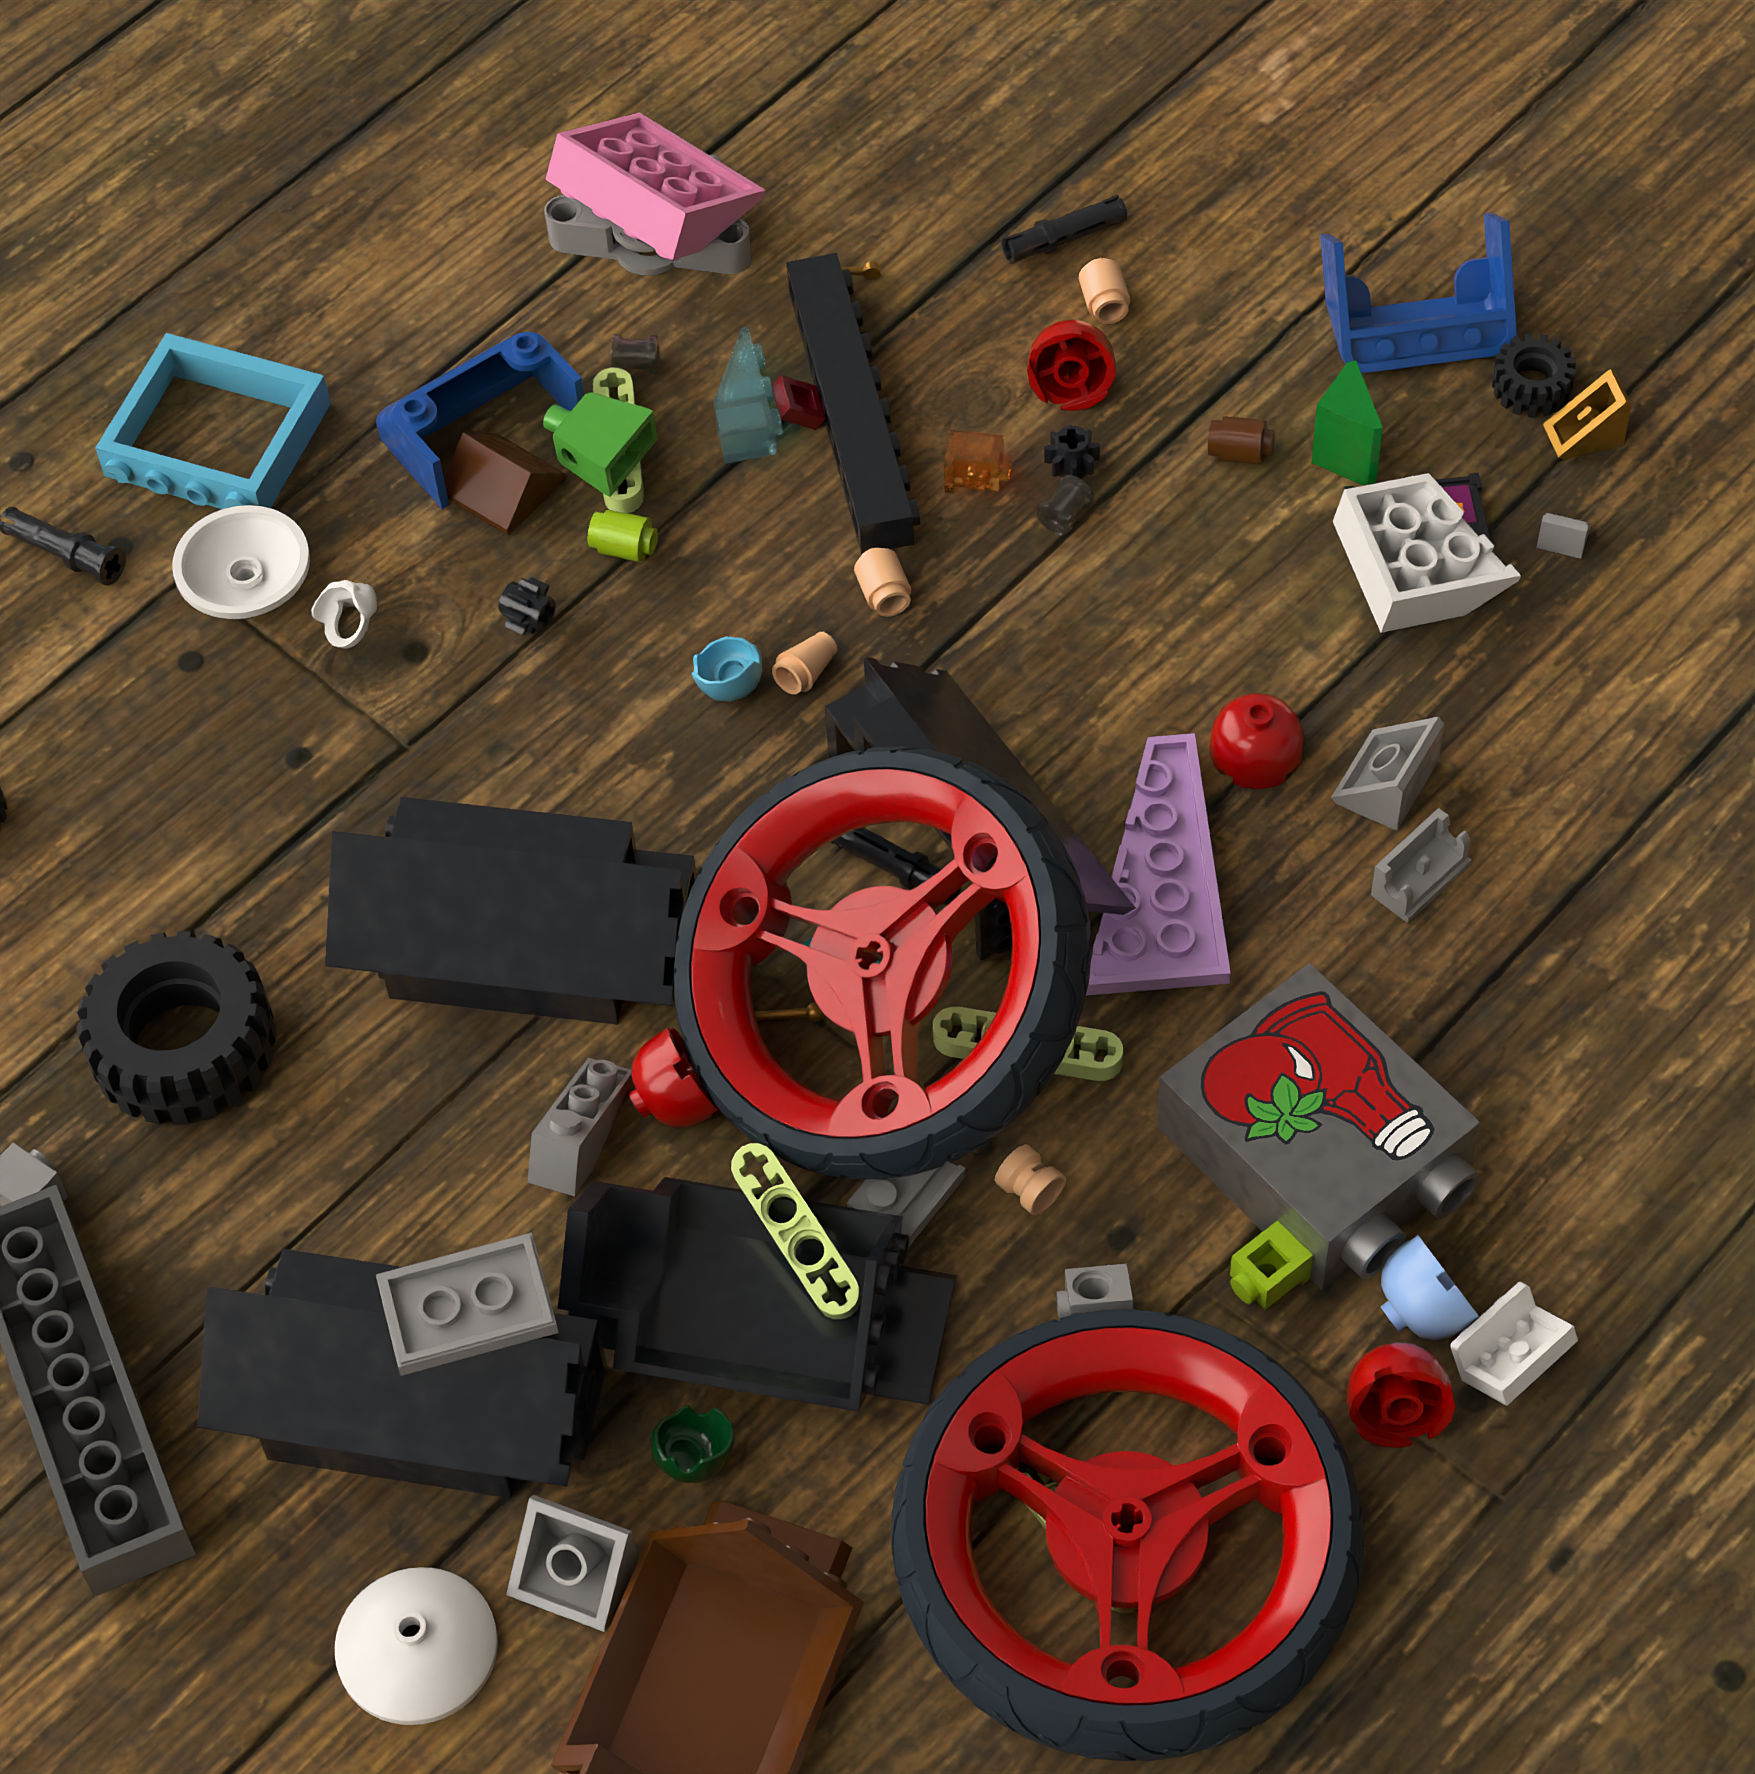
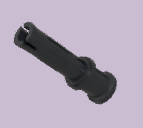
M8 507L1 515L14 521L16 524L11 525L0 520V532L62 558L68 569L74 572L85 571L95 576L96 581L105 586L112 585L120 578L126 563L124 550L117 546L105 547L98 544L94 537L88 533L70 534L26 514L16 507Z

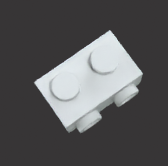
M1518 1282L1473 1324L1463 1330L1451 1343L1450 1347L1461 1380L1507 1406L1578 1341L1573 1325L1537 1307L1530 1287L1522 1282Z

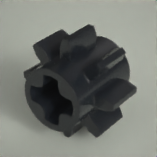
M1068 425L1058 432L1052 431L1050 433V445L1044 446V463L1052 464V476H1060L1065 480L1075 482L1086 474H1094V461L1100 460V444L1091 443L1092 431L1090 429L1085 431L1081 427Z
M530 577L528 580L521 578L519 583L514 581L509 583L502 592L498 605L499 612L508 618L504 627L523 636L526 632L534 634L535 629L539 631L544 630L550 624L556 609L555 600L546 595L550 585L533 577Z

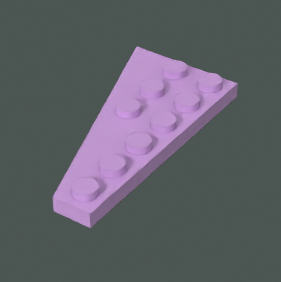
M1195 733L1147 738L1136 780L1131 808L1128 811L1122 843L1119 846L1112 873V879L1136 908L1125 915L1103 913L1099 932L1096 935L1093 946L1090 978L1085 996L1230 984L1231 972Z

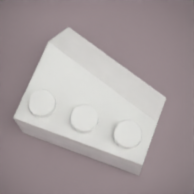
M1429 473L1345 489L1333 519L1334 526L1381 633L1465 616L1518 582L1521 577L1511 564L1505 566L1492 552L1494 545L1484 534L1478 536L1464 521L1462 509Z

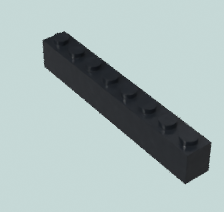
M837 253L786 262L790 299L813 382L817 386L824 411L825 426L861 555L872 548L894 549L914 545L913 526L920 525L919 509L915 498H907L906 491H910L907 467L905 464L898 465L896 460L897 457H901L899 440L896 431L888 432L886 424H891V416L887 398H879L877 391H881L880 374L877 365L869 366L868 359L872 358V350L868 333H860L858 328L863 326L859 301L850 300L849 295L854 294L850 270L841 269Z

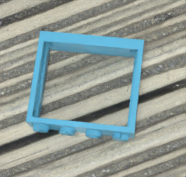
M166 333L95 447L105 477L118 480V483H130L148 488L157 494L177 496L200 506L209 505L226 509L252 504L254 506L271 508L331 404L324 375ZM174 376L291 408L250 479L132 447Z

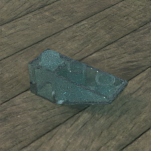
M748 327L741 328L713 401L716 431L725 464L777 454L775 436L783 434L778 408L770 409L768 403L774 401L769 375L761 376L760 369H765L761 343H752Z

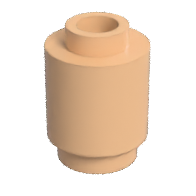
M1098 258L1085 265L1079 273V282L1089 313L1098 322L1103 324H1112L1122 320L1128 313L1130 296L1118 262L1112 259Z
M872 548L864 552L856 562L854 572L869 607L884 617L894 616L903 612L911 601V587L897 554L888 548Z

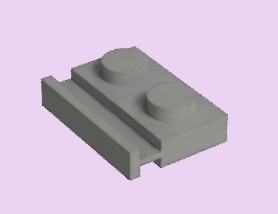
M947 1161L942 1167L911 1176L866 1179L846 1203V1206L903 1216L901 1233L909 1235V1247L964 1180L966 1168L960 1164L956 1166Z

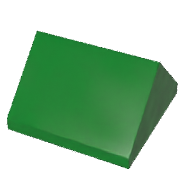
M1356 360L1346 363L1317 403L1311 463L1365 486L1376 484L1383 427Z

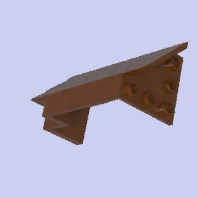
M725 1501L712 1502L703 1525L691 1527L677 1525L674 1529L651 1531L551 1766L563 1774H798L864 1604V1601L846 1589L847 1583L841 1579L852 1547L840 1539Z

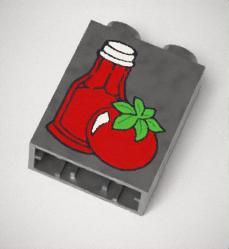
M1310 963L1159 1077L1157 1128L1262 1232L1278 1220L1313 1254L1310 1279L1321 1290H1324L1350 1268L1362 1279H1367L1377 1274L1384 1268L1388 1258L1404 1244L1406 1234L1400 1229L1425 1208L1437 1219L1447 1217L1470 1197L1481 1178L1480 1173L1472 1167L1480 1122Z

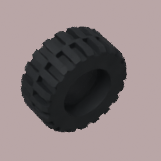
M178 931L177 936L167 937L165 932L150 935L151 941L139 944L136 940L124 947L125 953L118 958L113 954L101 965L103 973L101 975L95 973L85 987L88 996H83L78 1006L77 1014L80 1019L77 1024L78 1038L95 1081L99 1083L102 1093L111 1103H118L120 1110L132 1117H138L142 1112L146 1122L163 1124L164 1119H172L174 1125L190 1124V1118L201 1115L203 1120L217 1116L216 1110L224 1105H227L229 1109L243 1100L241 1093L245 1089L252 1091L261 1081L262 1077L259 1069L266 1070L273 1057L271 1047L276 1042L274 1016L258 971L252 962L245 960L243 952L234 945L227 944L224 947L221 938L204 934L202 939L196 938L195 932ZM184 1005H199L219 1012L210 1030L200 1039L185 1047L158 1051L135 1044L145 1025L155 1016L168 1009Z

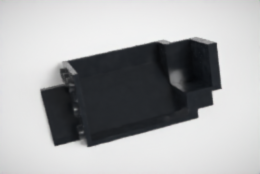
M863 656L865 685L824 706L829 758L851 751L861 750V752H865L867 749L875 747L903 746L929 749L962 758L963 762L967 763L970 761L982 766L1013 785L1046 817L1061 839L1077 870L1080 884L1085 894L1088 912L1125 915L1136 908L947 671L934 669L932 673H925L916 665L893 662L889 667L880 665L875 658ZM935 828L953 852L951 835ZM997 856L988 863L987 871L993 867ZM998 898L992 900L975 915L976 954L981 961L994 953H1004L1012 948V927L1008 907L1005 902Z
M401 797L396 816L390 815L387 820L385 837L332 831L325 966L378 972V977L385 981L389 999L618 1025L623 1001L672 1005L676 943L682 914L691 888L697 878L695 859L692 855L637 850L632 822Z
M664 1177L653 1191L593 1181L570 1206L567 1212L557 1309L567 1310L569 1316L598 1320L603 1348L615 1350L613 1369L859 1411L867 1395L929 1405L957 1275L900 1266L905 1264L909 1245V1235L901 1233L903 1216L804 1200L855 1277L861 1290V1303L858 1310L852 1316L845 1319H832L825 1316L818 1309L741 1189ZM763 1193L755 1194V1198L760 1199ZM779 1197L770 1204L768 1209L769 1218L777 1223H786L795 1216L797 1205L791 1198ZM806 1239L796 1249V1259L804 1265H814L824 1255V1246L816 1239ZM834 1262L824 1274L809 1278L811 1284H814L821 1277L830 1294L824 1302L827 1304L835 1301L840 1307L848 1302L845 1293L851 1287L849 1285L843 1288L837 1286L829 1273V1270L839 1267Z
M283 1249L277 1268L271 1267L268 1272L265 1295L207 1286L197 1428L256 1437V1439L260 1440L267 1460L504 1498L512 1497L516 1479L567 1486L573 1460H585L608 1367L598 1320L554 1313L559 1333L401 1376L376 1274L402 1268L400 1266Z

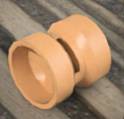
M1024 1144L1015 1149L1003 1161L995 1175V1182L1006 1193H1015L1020 1196L1021 1206L1030 1214L1038 1215L1048 1209L1059 1197L1065 1187L1066 1177L1053 1166L1045 1167L1041 1163L1040 1154L1030 1145Z

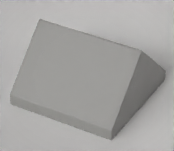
M1440 717L1373 729L1331 796V799L1339 806L1397 831L1439 762L1444 722Z
M531 1496L528 1501L506 1595L604 1632L610 1624L638 1562L632 1531L541 1497Z

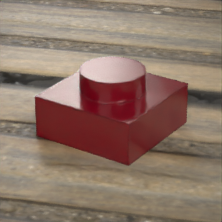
M780 375L771 385L781 420L814 430L825 420L816 385Z

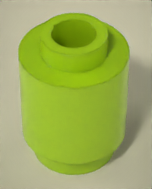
M606 510L604 513L595 512L593 514L588 529L587 541L588 546L597 549L599 554L642 562L647 554L652 555L654 553L658 531L656 528H652L651 519L648 517Z

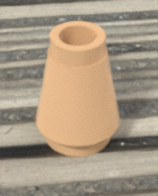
M818 632L816 635L779 654L776 658V664L772 668V674L776 683L790 694H798L799 692L810 690L832 659V656L837 653V645L834 639L825 632Z

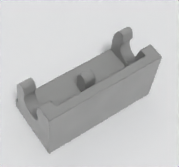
M1440 808L1434 811L1384 857L1374 869L1371 896L1406 923H1409L1471 865L1472 859L1468 857L1470 848L1468 833L1464 830L1457 838H1454L1448 830L1450 825L1449 815Z

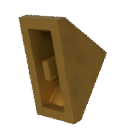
M1609 369L1548 419L1543 426L1558 457L1563 460L1624 446L1632 404L1616 372Z

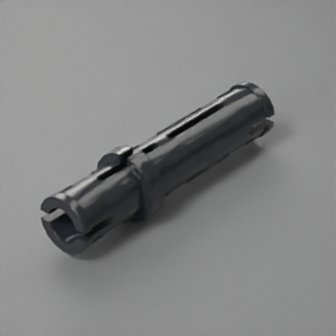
M1114 195L1099 203L1089 205L1050 221L1042 219L1035 222L1032 228L1002 238L1003 253L1006 259L1010 260V264H1015L1018 261L1042 252L1050 254L1055 252L1058 246L1126 221V206L1122 198H1119V195Z
M866 828L854 830L830 842L899 878L901 886L909 890L918 887L942 870L930 863L927 855L919 851L911 853ZM961 887L942 904L947 906L957 898Z

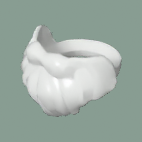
M348 580L332 582L315 601L311 609L312 616L318 622L325 624V635L333 646L348 649L363 639L368 630L370 617L377 610L378 597L373 587L368 584L354 583ZM343 606L356 607L361 613L359 628L353 636L347 639H343L338 632V622Z

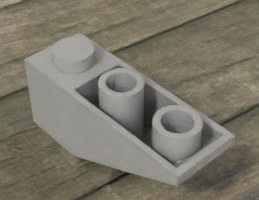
M587 1058L532 1132L527 1183L572 1196L576 1195L593 1171L632 1081L630 1069L616 1066L607 1060Z

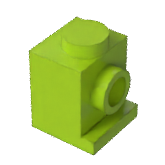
M1277 1220L1232 1255L1230 1269L1232 1279L1230 1280V1285L1235 1294L1244 1303L1251 1304L1253 1301H1256L1266 1310L1299 1283L1303 1285L1310 1279L1313 1254ZM1263 1273L1271 1274V1276L1267 1278Z

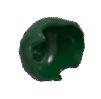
M685 1405L672 1416L662 1418L652 1431L650 1443L655 1465L671 1478L685 1483H699L716 1477L731 1456L735 1442L734 1424L717 1407H713L707 1413H698L690 1405Z

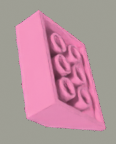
M640 112L557 133L546 180L560 188L563 195L579 200L590 207L596 216L609 219L623 228L626 235L644 241L655 248L658 255L670 260H677L680 257L700 252L762 200L766 192L762 187Z

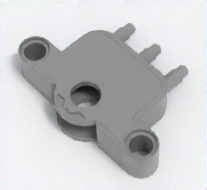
M710 155L714 159L721 162V159L718 155ZM560 195L552 198L545 206L544 214L548 239L553 249L568 254L618 260L622 267L635 274L658 275L671 270L673 267L738 274L749 268L752 263L749 226L741 218L735 221L700 252L680 257L677 260H670L658 254L653 256L638 254L637 252H653L655 248L640 239L626 235L623 228L609 219L596 216L590 207L579 200Z

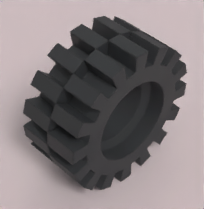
M1531 333L1524 335L1523 342L1516 336L1510 340V346L1506 343L1502 345L1500 353H1497L1492 388H1494L1495 398H1502L1501 405L1505 409L1514 405V414L1520 415L1524 409L1529 410L1528 417L1536 418V412L1541 410L1543 417L1551 415L1552 407L1558 412L1563 408L1564 402L1568 403L1574 384L1576 360L1575 357L1571 358L1572 351L1568 346L1561 349L1562 342L1555 338L1550 344L1547 342L1548 335L1540 334L1539 340H1533ZM1535 370L1546 374L1550 378L1534 381L1526 379L1518 373Z

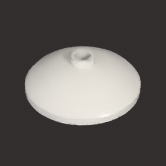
M235 506L219 510L202 518L183 535L174 552L172 570L180 594L197 610L219 618H249L267 613L279 607L298 591L309 570L310 552L303 531L297 523L285 514L262 506Z
M418 1567L399 1570L371 1583L360 1592L347 1608L336 1634L335 1660L337 1670L350 1697L369 1714L381 1720L402 1725L435 1722L462 1709L474 1699L486 1684L497 1656L498 1635L496 1624L484 1597L473 1585L460 1576L435 1568ZM417 1625L420 1627L419 1632L415 1636L405 1637L402 1635L403 1630L407 1626Z

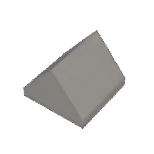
M1546 513L1542 518L1536 548L1581 559L1591 525H1589V522Z

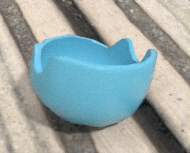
M725 636L709 643L700 654L693 657L694 672L691 675L699 689L713 700L732 702L745 698L756 689L762 674L761 654L756 645L743 638Z

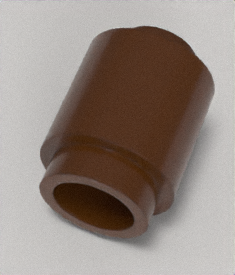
M1223 416L1222 420H1212L1208 435V455L1218 456L1219 461L1262 465L1265 456L1272 457L1275 430L1268 429L1267 420Z

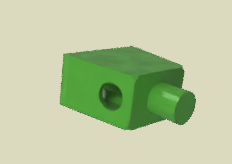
M592 392L585 394L571 411L557 404L552 405L547 410L543 420L544 428L554 433L553 440L556 455L561 465L609 497L612 496L658 440L653 410Z

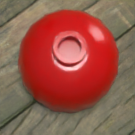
M1074 319L1056 322L1042 330L1031 346L1027 362L1029 384L1037 397L1046 404H1048V400L1054 404H1064L1061 406V409L1067 411L1088 409L1102 401L1108 394V388L1114 381L1116 374V362L1112 344L1103 331L1088 322Z
M1262 693L1239 696L1225 705L1214 720L1209 746V754L1213 766L1220 774L1222 770L1226 775L1233 777L1232 783L1243 788L1265 789L1278 786L1286 781L1287 775L1295 767L1297 770L1301 765L1304 745L1303 728L1298 715L1283 700L1270 694Z
M668 1027L645 1043L635 1056L632 1063L631 1076L636 1089L631 1091L629 1095L636 1109L644 1118L653 1114L660 1123L676 1129L691 1128L708 1120L721 1110L709 1097L703 1084L698 1079L686 1053L682 1040L683 1036L675 1028L670 1029Z
M1396 1342L1381 1345L1365 1353L1351 1371L1346 1389L1351 1421L1356 1425L1357 1433L1364 1440L1382 1447L1412 1446V1442L1407 1437H1419L1427 1433L1429 1440L1439 1435L1451 1422L1456 1407L1450 1379L1445 1367L1428 1350L1409 1343Z

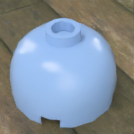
M1418 1235L1402 1244L1388 1258L1381 1275V1287L1388 1301L1380 1307L1399 1332L1408 1326L1411 1331L1423 1339L1433 1341L1448 1339L1468 1328L1471 1323L1479 1318L1478 1314Z

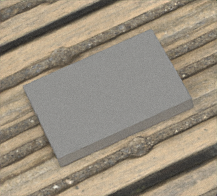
M532 1233L376 1274L401 1376L559 1333Z

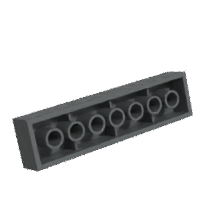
M57 1185L0 1206V1343L80 1571L94 1597L195 1556L196 1553L70 1213Z

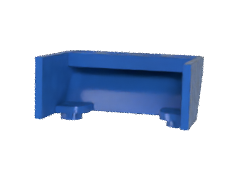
M1494 213L1484 214L1487 257L1468 260L1458 268L1454 277V297L1371 307L1370 292L1367 285L1355 276L1345 275L1343 242L1330 234H1321L1325 300L1342 361L1346 364L1356 360L1361 373L1497 356L1504 343L1510 346V340L1516 337V316L1509 220Z
M534 332L518 333L382 409L376 419L379 437L437 505L444 509L449 506L440 459L422 440L423 438L532 376L536 378L561 407L571 411L584 396L582 378L543 336Z

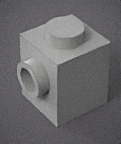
M12 1143L0 1154V1206L57 1185L64 1201L68 1195L58 1173L54 1171V1165L41 1152L33 1149L28 1153L15 1143Z

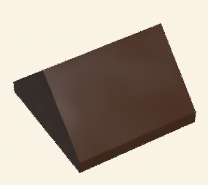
M463 432L445 474L444 482L448 500L509 535L565 480V473L498 433Z

